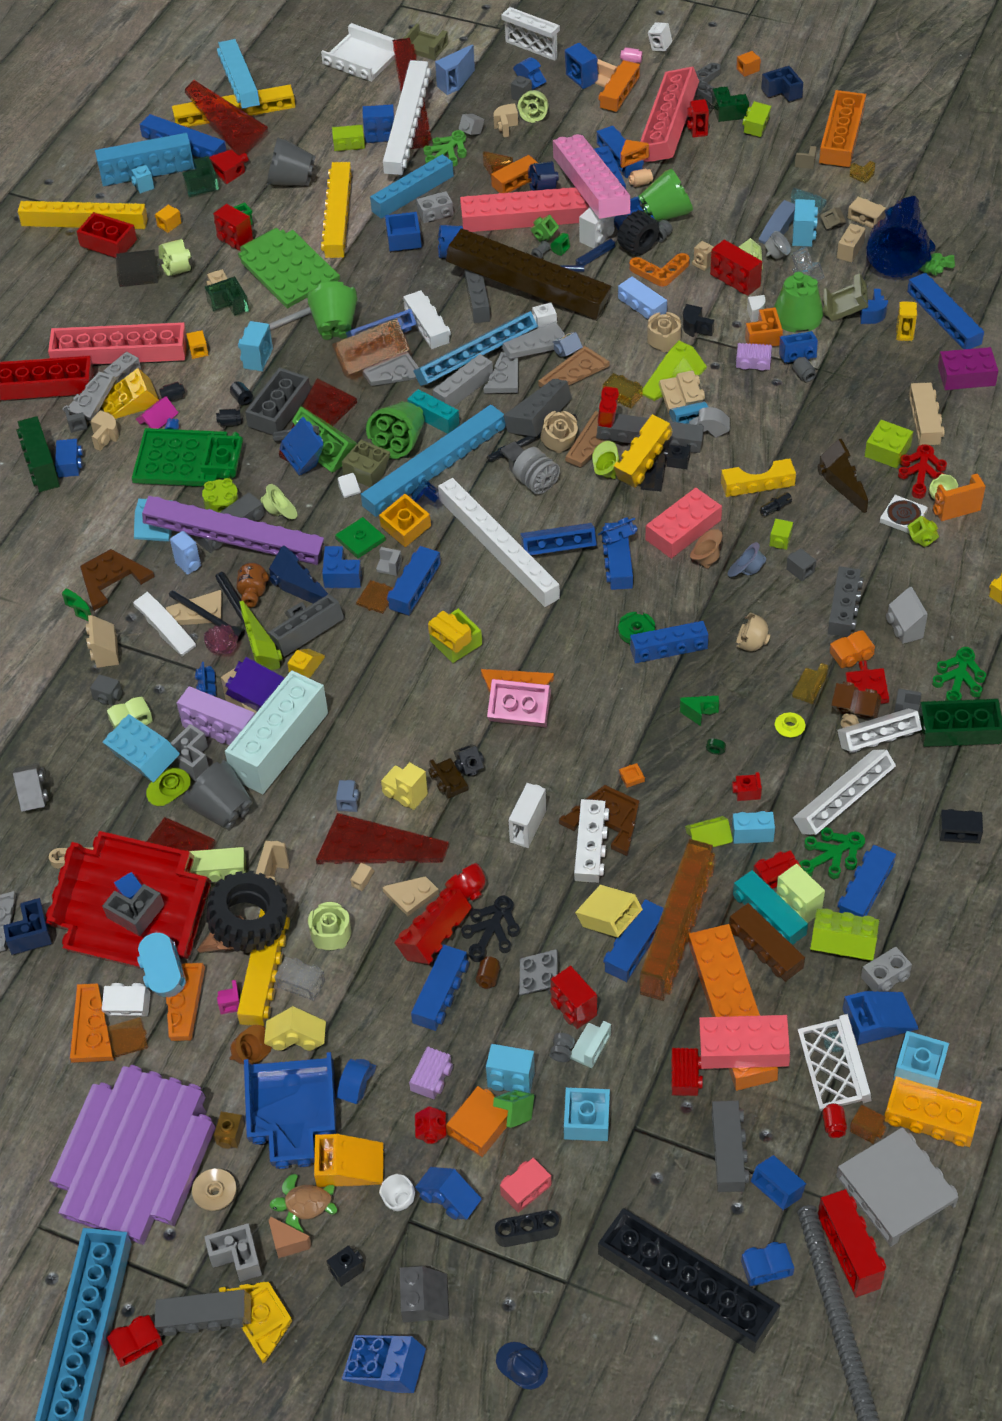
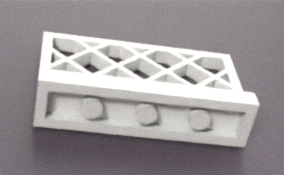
M511 7L502 14V20L505 21V40L507 43L554 61L557 59V33L560 31V25ZM516 29L521 33V37L515 31ZM510 33H512L516 40L510 38ZM528 34H530L533 37V42L528 37ZM522 38L527 41L528 45L522 41ZM540 39H543L547 45L544 46ZM536 42L541 49H538L534 43ZM547 47L550 48L552 54L548 52Z
M848 1014L839 1016L837 1020L798 1029L820 1111L831 1103L844 1106L863 1101V1103L872 1101ZM837 1026L839 1033L835 1039L825 1035L828 1028ZM813 1032L818 1035V1038L814 1044L805 1041L804 1034ZM822 1038L832 1043L827 1052L817 1047ZM835 1045L844 1049V1054L840 1059L830 1054ZM814 1050L824 1055L819 1065L810 1059ZM827 1058L837 1062L832 1072L822 1067ZM841 1065L850 1070L846 1079L836 1074ZM820 1070L830 1075L825 1084L816 1080ZM833 1077L843 1082L838 1092L828 1087ZM846 1085L855 1089L857 1096L847 1098L841 1093ZM825 1090L836 1095L832 1102L822 1103L821 1097Z

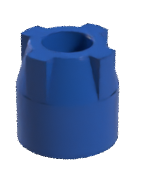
M168 418L165 429L179 430V420Z

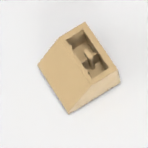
M93 615L88 616L89 623L86 624V632L90 636L87 638V647L92 649L90 650L91 660L95 661L97 668L119 665L118 641L114 624Z

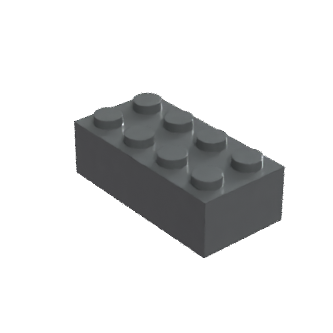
M278 368L245 411L248 427L272 435L276 431H282L310 394L309 377Z

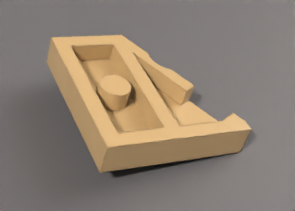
M425 876L386 885L383 887V892L409 916L438 895L439 889Z

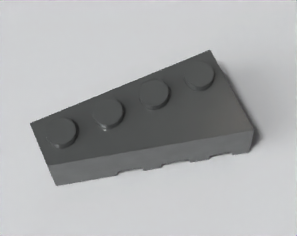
M552 379L504 414L503 417L508 433L537 437L542 431L545 417L553 411L560 412L572 398L568 381Z

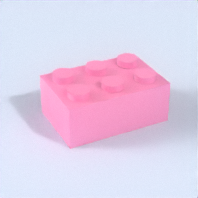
M492 679L487 718L493 722L546 727L551 688L549 685Z

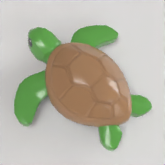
M292 1174L288 1176L282 1185V1191L286 1198H274L269 1206L278 1212L288 1210L286 1224L303 1233V1229L298 1221L299 1218L312 1219L320 1215L324 1210L332 1215L337 1213L335 1204L330 1203L331 1195H333L335 1188L334 1185H328L324 1189L313 1185L295 1187L297 1175Z

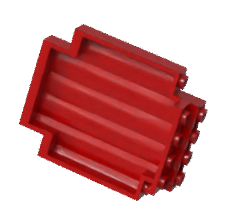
M99 831L98 836L94 838L93 850L87 849L79 843L71 842L64 856L65 864L61 867L58 875V886L54 888L52 894V904L48 907L46 913L47 924L52 927L68 930L62 939L63 949L68 952L141 969L137 957L140 956L138 951L140 942L149 934L163 933L175 942L179 957L189 958L212 881L207 876L190 873L194 862V855L191 852ZM130 872L134 874L141 885L145 884L159 892L164 902L163 908L141 936L108 919L102 907L111 894L117 891L114 882Z

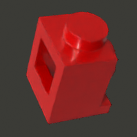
M755 772V775L735 776V782H732V793H736L737 801L761 800L762 786L759 772Z

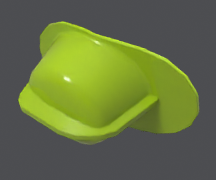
M605 441L600 443L592 454L594 471L597 475L616 479L613 465L616 461L620 463L618 450L615 443Z
M166 768L154 782L148 785L146 790L148 801L156 806H164L170 803L189 788V774L180 768Z

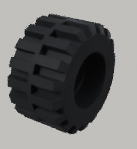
M642 210L632 212L619 228L617 234L618 244L635 256L643 255L653 246L658 238L660 231L658 221Z

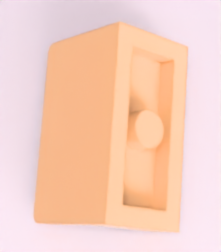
M598 59V81L595 84L605 87L606 83L610 81L611 75L616 72L617 66Z

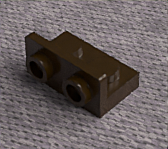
M451 758L437 764L433 759L429 761V775L431 779L437 781L436 784L441 794L444 793L447 799L469 790L468 784L457 770Z

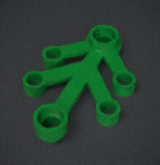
M962 647L957 651L955 657L937 663L936 670L942 675H935L933 677L932 685L935 688H941L944 682L955 678L952 690L946 693L945 701L961 700L960 688L963 680L969 686L971 696H981L982 687L976 682L983 683L986 679V672L981 670L975 663V653L969 647ZM959 664L958 668L947 672L948 667ZM967 665L974 672V679L966 671Z
M828 827L821 830V839L843 843L834 845L817 842L816 838L812 836L805 839L804 847L807 850L826 851L810 861L802 860L799 862L801 868L810 877L813 875L815 867L833 858L828 875L832 879L839 878L842 852L848 849L849 856L845 859V867L849 870L855 869L857 867V851L865 845V837L859 832L854 831L844 835L833 833V830Z

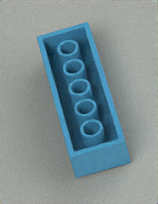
M187 133L95 150L103 186L131 181V176H133L132 169L144 165L148 167L152 177L194 169Z

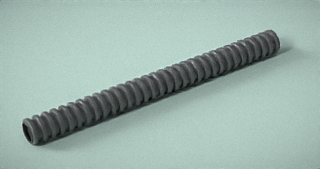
M813 1205L803 1206L797 1211L800 1223H802L801 1228L803 1229L805 1242H807L806 1245L809 1249L811 1262H813L812 1266L815 1269L816 1280L819 1282L818 1287L821 1289L820 1293L823 1296L824 1307L827 1309L826 1314L829 1316L828 1321L831 1323L830 1328L833 1330L832 1335L835 1337L834 1342L837 1344L836 1348L839 1351L838 1355L841 1358L840 1362L843 1365L842 1369L845 1372L844 1376L847 1379L848 1390L852 1393L850 1397L854 1400L852 1404L853 1407H856L857 1421H880L877 1418V1411H874L876 1407L875 1404H872L874 1400L871 1397V1390L868 1389L869 1383L866 1382L867 1376L864 1375L865 1370L862 1368L863 1363L860 1361L861 1356L858 1354L859 1349L856 1347L857 1343L854 1340L855 1336L852 1333L851 1322L848 1319L847 1309L844 1306L845 1302L842 1299L843 1296L840 1292L838 1279H836L837 1275L834 1272L835 1269L832 1265L830 1252H828L829 1248L826 1245V1239H824L825 1235L822 1232L821 1221L818 1219L817 1208Z

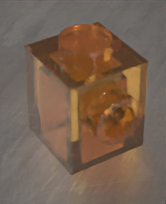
M861 1105L851 1122L850 1132L874 1144L877 1137L882 1138L887 1127L884 1126L886 1117Z

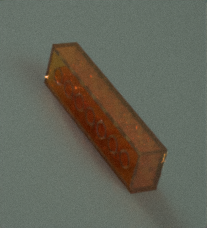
M693 839L688 841L640 973V995L664 1001L666 994L670 995L672 991V979L678 974V962L684 957V945L689 942L690 928L696 923V911L701 909L703 902L702 894L707 892L709 885L708 877H712L714 872L715 854L712 853L713 845Z

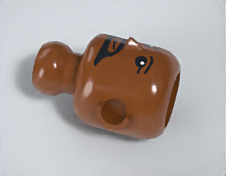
M247 563L242 565L238 571L236 589L242 595L241 601H244L247 607H254L258 603V597L262 596L265 592L266 582L269 580V577L261 565Z

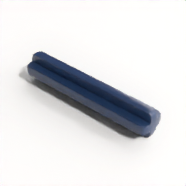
M612 239L605 241L577 258L575 264L585 266L613 249L615 241Z

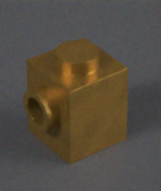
M221 1111L214 1132L217 1145L225 1149L231 1147L238 1148L245 1126L242 1115Z

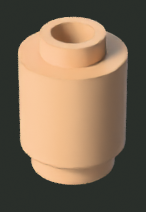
M645 168L632 171L628 179L630 185L638 187L652 182L653 175L650 169Z

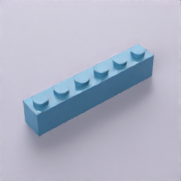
M442 154L370 196L371 211L382 219L385 215L391 214L452 178L453 161Z

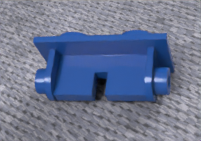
M628 517L623 518L614 526L612 523L602 527L603 531L598 536L603 534V542L611 544L621 539L619 533H621L622 538L634 535L637 527L632 524V521L635 518L630 520Z
M202 662L200 668L196 669L195 680H198L196 689L216 696L214 684L215 671L211 666L204 667V662Z

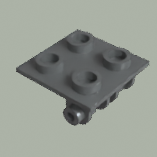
M557 949L520 958V996L545 989L548 991V994H551L550 979L559 973Z

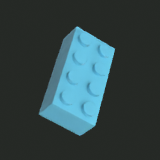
M130 714L123 718L120 724L103 741L115 756L152 782L180 754L167 739Z

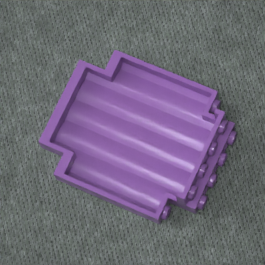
M134 1065L122 1067L113 1090L110 1085L100 1083L99 1085L92 1084L50 1179L54 1187L68 1191L58 1213L64 1219L94 1229L127 1232L131 1241L142 1245L146 1241L154 1220L175 1227L216 1128L211 1118L206 1116L207 1112L203 1107L206 1097L201 1088L195 1084H189V1086L182 1085L180 1080L172 1077L169 1080L162 1079L160 1074L153 1071L144 1073L141 1068Z

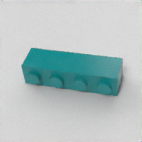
M753 870L734 882V898L744 905L749 903L792 945L807 935L808 923Z

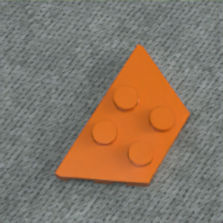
M481 669V676L484 678L489 692L491 691L492 679L548 685L549 682L554 680V673Z

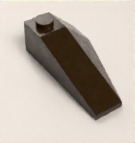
M838 439L820 456V462L817 466L818 471L831 486L865 513L868 507V497L861 481H857L855 465H850L848 460L850 453L842 439Z

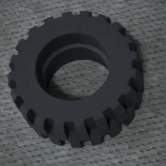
M238 871L235 875H226L224 880L220 879L216 886L211 889L210 897L208 898L206 920L210 933L214 934V938L218 942L222 941L223 946L227 948L231 946L235 951H240V949L246 950V952H252L253 949L259 951L264 949L265 945L267 947L272 945L274 940L281 936L287 915V898L279 884L275 885L276 881L272 878H266L265 874H254V871H248V873ZM238 903H251L260 907L265 914L257 919L245 920L233 915L229 908Z

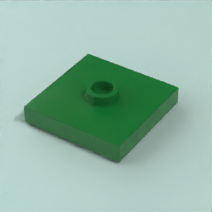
M364 517L335 535L336 540L357 559L386 541L385 536Z

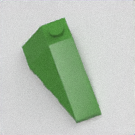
M300 406L292 422L296 425L304 417L312 426L316 425L319 427L320 433L318 435L322 438L324 445L318 462L330 472H335L342 467L343 459L357 443Z

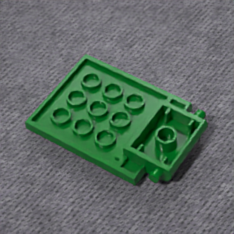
M145 428L131 478L132 483L204 486L208 481L219 480V478H233L236 475L243 438L237 432H234L232 436H228V433L223 431Z

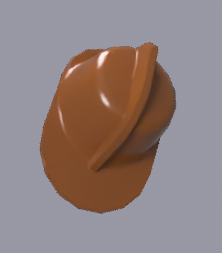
M253 1025L240 1033L231 1043L230 1050L232 1055L229 1059L243 1065L244 1059H248L252 1065L265 1058L272 1048L264 1044L266 1028L261 1025Z

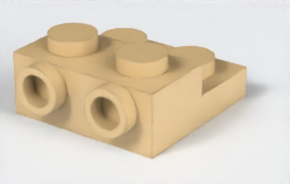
M694 371L677 373L675 378L659 381L668 413L672 408L699 403L705 399L704 390L699 389L698 386L700 385L699 376L695 375Z

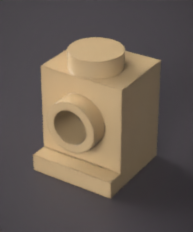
M701 241L694 247L692 265L703 271L711 266V249L714 247Z

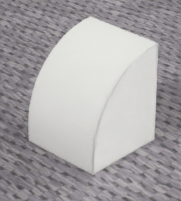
M764 295L748 297L747 311L751 322H757L759 309H765Z

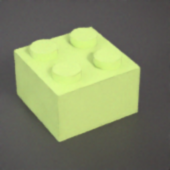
M795 864L778 876L776 893L808 923L816 917L817 909L822 910L825 890L798 864Z

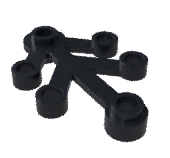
M499 896L493 905L482 909H473L470 912L471 921L476 924L464 925L462 927L463 938L470 939L474 933L485 930L480 941L469 947V958L472 961L481 962L486 955L485 948L494 932L499 941V951L508 953L511 950V942L506 938L500 921L504 916L508 924L507 932L511 937L519 935L520 927L515 923L511 912L514 909V903L508 896ZM494 914L491 919L482 921L483 916ZM506 944L508 947L503 948L502 945Z

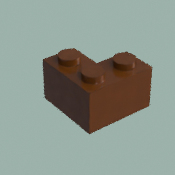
M843 681L842 684L836 683L831 706L839 714L847 713L854 714L857 717L875 719L878 717L882 697L877 694L876 690L865 689V691H860L854 686V683Z

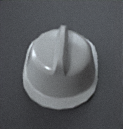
M774 231L765 242V247L768 251L766 256L771 255L774 259H779L791 252L788 240L779 231Z

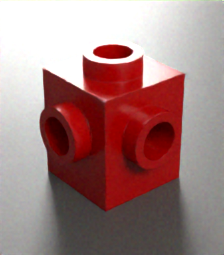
M428 1106L415 1114V1138L427 1144H434L446 1137V1112Z

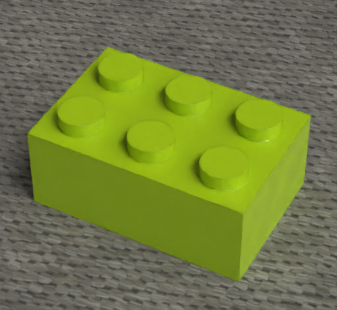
M817 909L810 950L873 960L879 919L871 916H855L849 912L838 913L830 909Z

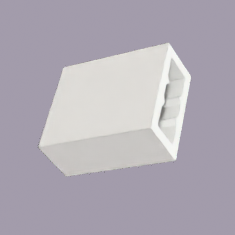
M526 784L509 818L511 843L529 848L546 813L545 788L539 785Z

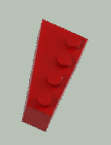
M445 888L439 894L440 896L434 902L428 904L426 910L417 916L407 929L399 934V938L394 943L407 961L430 964L433 960L431 955L434 951L439 952L443 947L441 945L443 939L449 938L452 935V927L459 925L470 911L472 906L460 889Z

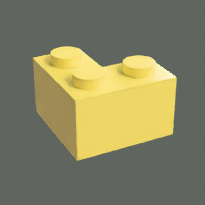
M410 762L404 769L395 765L381 780L382 792L385 796L393 798L404 807H409L413 810L428 794L426 771Z
M292 1006L266 1021L264 1044L280 1051L293 1044L301 1046L304 1050L312 1051L324 1044L326 1021Z

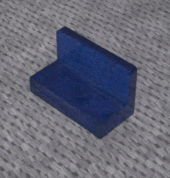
M424 479L411 495V499L416 503L423 494L435 503L439 498L438 488Z

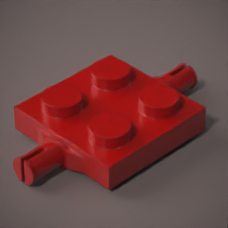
M863 660V663L862 661L859 662L860 671L846 672V682L854 683V686L860 691H865V689L876 690L877 694L882 697L881 704L889 703L884 668L870 670L867 667V661Z

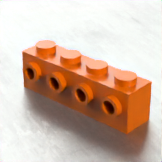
M623 60L620 66H617L616 72L611 75L610 81L606 83L603 92L599 94L600 108L615 112L619 110L640 77V64Z

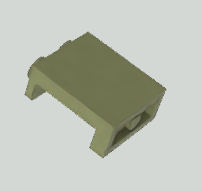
M416 23L402 39L403 50L407 53L436 60L449 44L448 31L442 30L436 36L420 31V26Z
M860 273L854 275L853 285L830 293L827 288L823 289V312L831 321L868 307L867 283Z

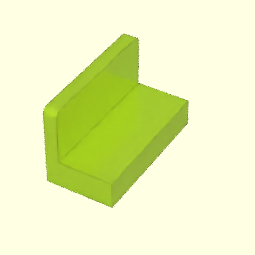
M724 816L685 826L686 833L691 836L693 848L696 852L733 841L729 821Z

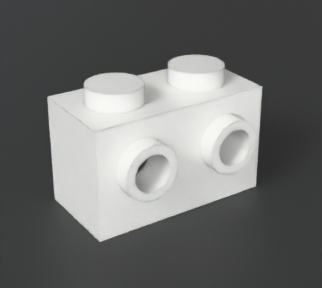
M112 983L111 986H104L102 1011L107 1016H148L151 992L144 984L133 983L132 986H124L121 983Z

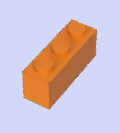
M527 155L491 174L492 187L499 193H509L531 182V178H528L529 165L538 162L530 155Z

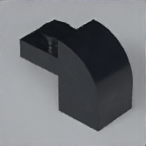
M686 304L683 310V331L691 337H694L696 333L712 336L715 320L702 317L703 307Z

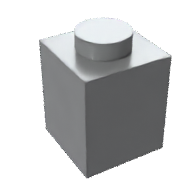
M462 114L459 130L470 135L481 134L485 119L475 114Z

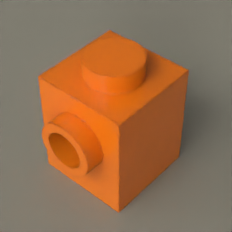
M753 51L737 56L736 69L744 77L759 72L761 59Z

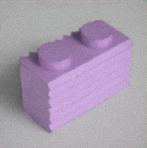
M738 343L736 368L770 370L772 345Z
M427 1047L409 1082L410 1091L431 1099H435L437 1093L441 1094L444 1088V1078L446 1075L449 1076L453 1068L451 1056L445 1052L442 1053L437 1049L434 1050Z

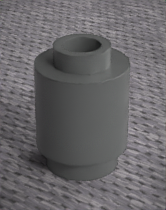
M799 357L794 361L792 368L802 381L810 382L816 377L815 368L806 357Z

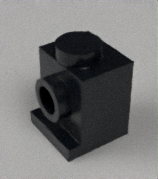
M687 444V447L670 445L669 449H665L666 467L687 470L691 445Z

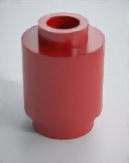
M836 1103L828 1104L822 1110L825 1131L831 1138L843 1137L847 1130L844 1108Z

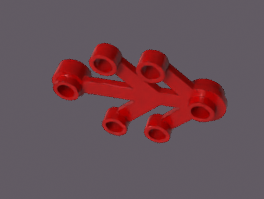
M927 444L918 446L917 451L912 455H902L900 460L901 465L909 466L911 462L920 459V462L909 468L901 467L898 471V476L901 479H906L909 475L919 471L917 483L913 485L911 492L912 496L917 499L924 498L927 488L924 484L926 472L934 480L941 474H944L935 471L927 461L930 460L938 471H945L947 467V462L943 459L939 460L934 455V448Z

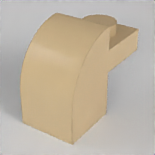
M515 103L502 105L494 111V129L498 128L499 132H502L503 137H509V127L518 125V112Z
M100 410L90 421L94 433L92 436L94 448L99 451L110 440L116 442L119 438L115 418L111 414Z

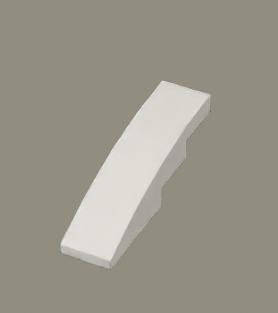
M148 592L133 602L134 607L146 617L147 622L158 631L160 637L181 656H184L196 647V643Z

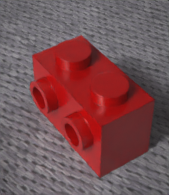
M706 100L690 101V107L687 108L689 117L687 128L691 131L692 138L708 136L709 110Z

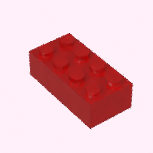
M844 1189L821 1197L818 1219L821 1221V1226L855 1298L881 1289L886 1264L881 1256L879 1257L875 1250L876 1243L873 1237L869 1236L866 1231L867 1226L863 1216H859L856 1211L857 1205L854 1197L849 1196L847 1190Z

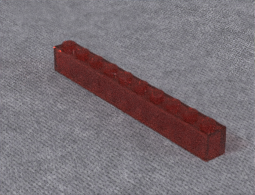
M410 38L392 40L401 93L410 60L417 61L414 44H411ZM424 97L423 107H420L421 114L418 117V126L415 127V137H412L413 145L410 149L429 146L428 141L431 140L430 131H427L429 130V123L426 121L427 112L425 111Z

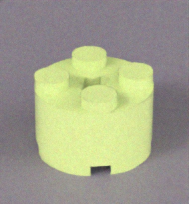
M182 239L159 245V258L163 259L164 264L161 265L167 276L191 270L188 261L191 255L189 250L185 249Z
M325 902L310 912L308 925L315 947L324 950L343 949L351 937V925L347 910L338 903Z

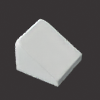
M354 473L337 478L339 489L344 498L361 493Z

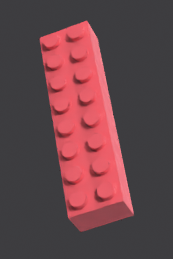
M693 66L665 72L640 141L649 144V157L643 159L644 163L673 158L688 116L687 108L690 107V101H693L699 84V79Z
M576 187L460 197L463 229L470 232L533 227V222L537 218H544L549 214L558 225L579 223V217L590 207Z
M184 322L51 328L48 353L50 358L91 356L92 364H112L126 351L138 357L140 362L185 360L187 335Z

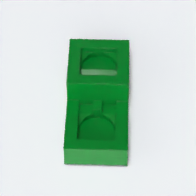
M65 588L62 592L65 605L74 608L76 617L89 622L88 616L91 615L87 603L79 595Z

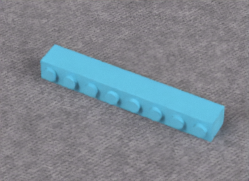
M236 39L218 42L217 54L223 70H225L226 77H228V82L231 85L234 96H236L237 103H240L242 108L260 105L257 88Z

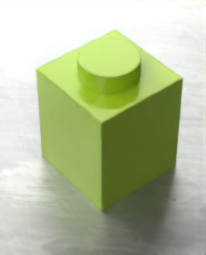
M775 519L770 534L769 546L787 550L792 536L793 522Z

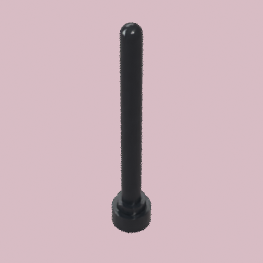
M173 590L169 592L171 598L227 631L234 641L240 642L244 637L246 630L242 627L231 626Z

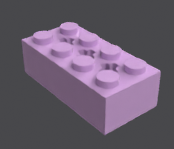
M190 686L177 702L184 728L191 724L204 732L205 737H211L220 743L228 745L234 741L255 715V712Z

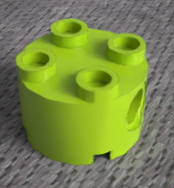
M229 478L208 481L204 484L205 488L203 489L202 497L206 510L211 509L220 513L239 499L237 487Z

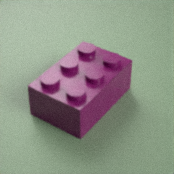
M991 347L940 351L938 369L945 390L996 386L998 367Z

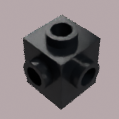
M470 744L454 751L456 757L454 763L457 770L461 771V773L472 776L479 773V769L484 768L482 764L484 762L481 751H478L476 745Z

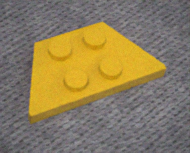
M260 1282L255 1285L244 1284L240 1285L239 1288L226 1289V1287L219 1288V1292L245 1290L251 1295V1324H243L241 1329L262 1364L265 1363L292 1323L289 1313L269 1282Z

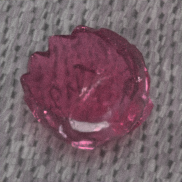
M229 625L215 626L213 629L209 628V631L204 633L205 645L211 653L224 655L234 652L238 636L235 635Z

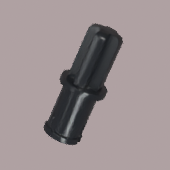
M785 492L777 498H772L770 502L760 507V513L763 516H767L774 511H780L781 507L792 502V499H789L791 495Z

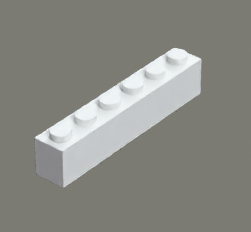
M872 750L796 814L793 819L801 833L816 835L896 767L887 750Z

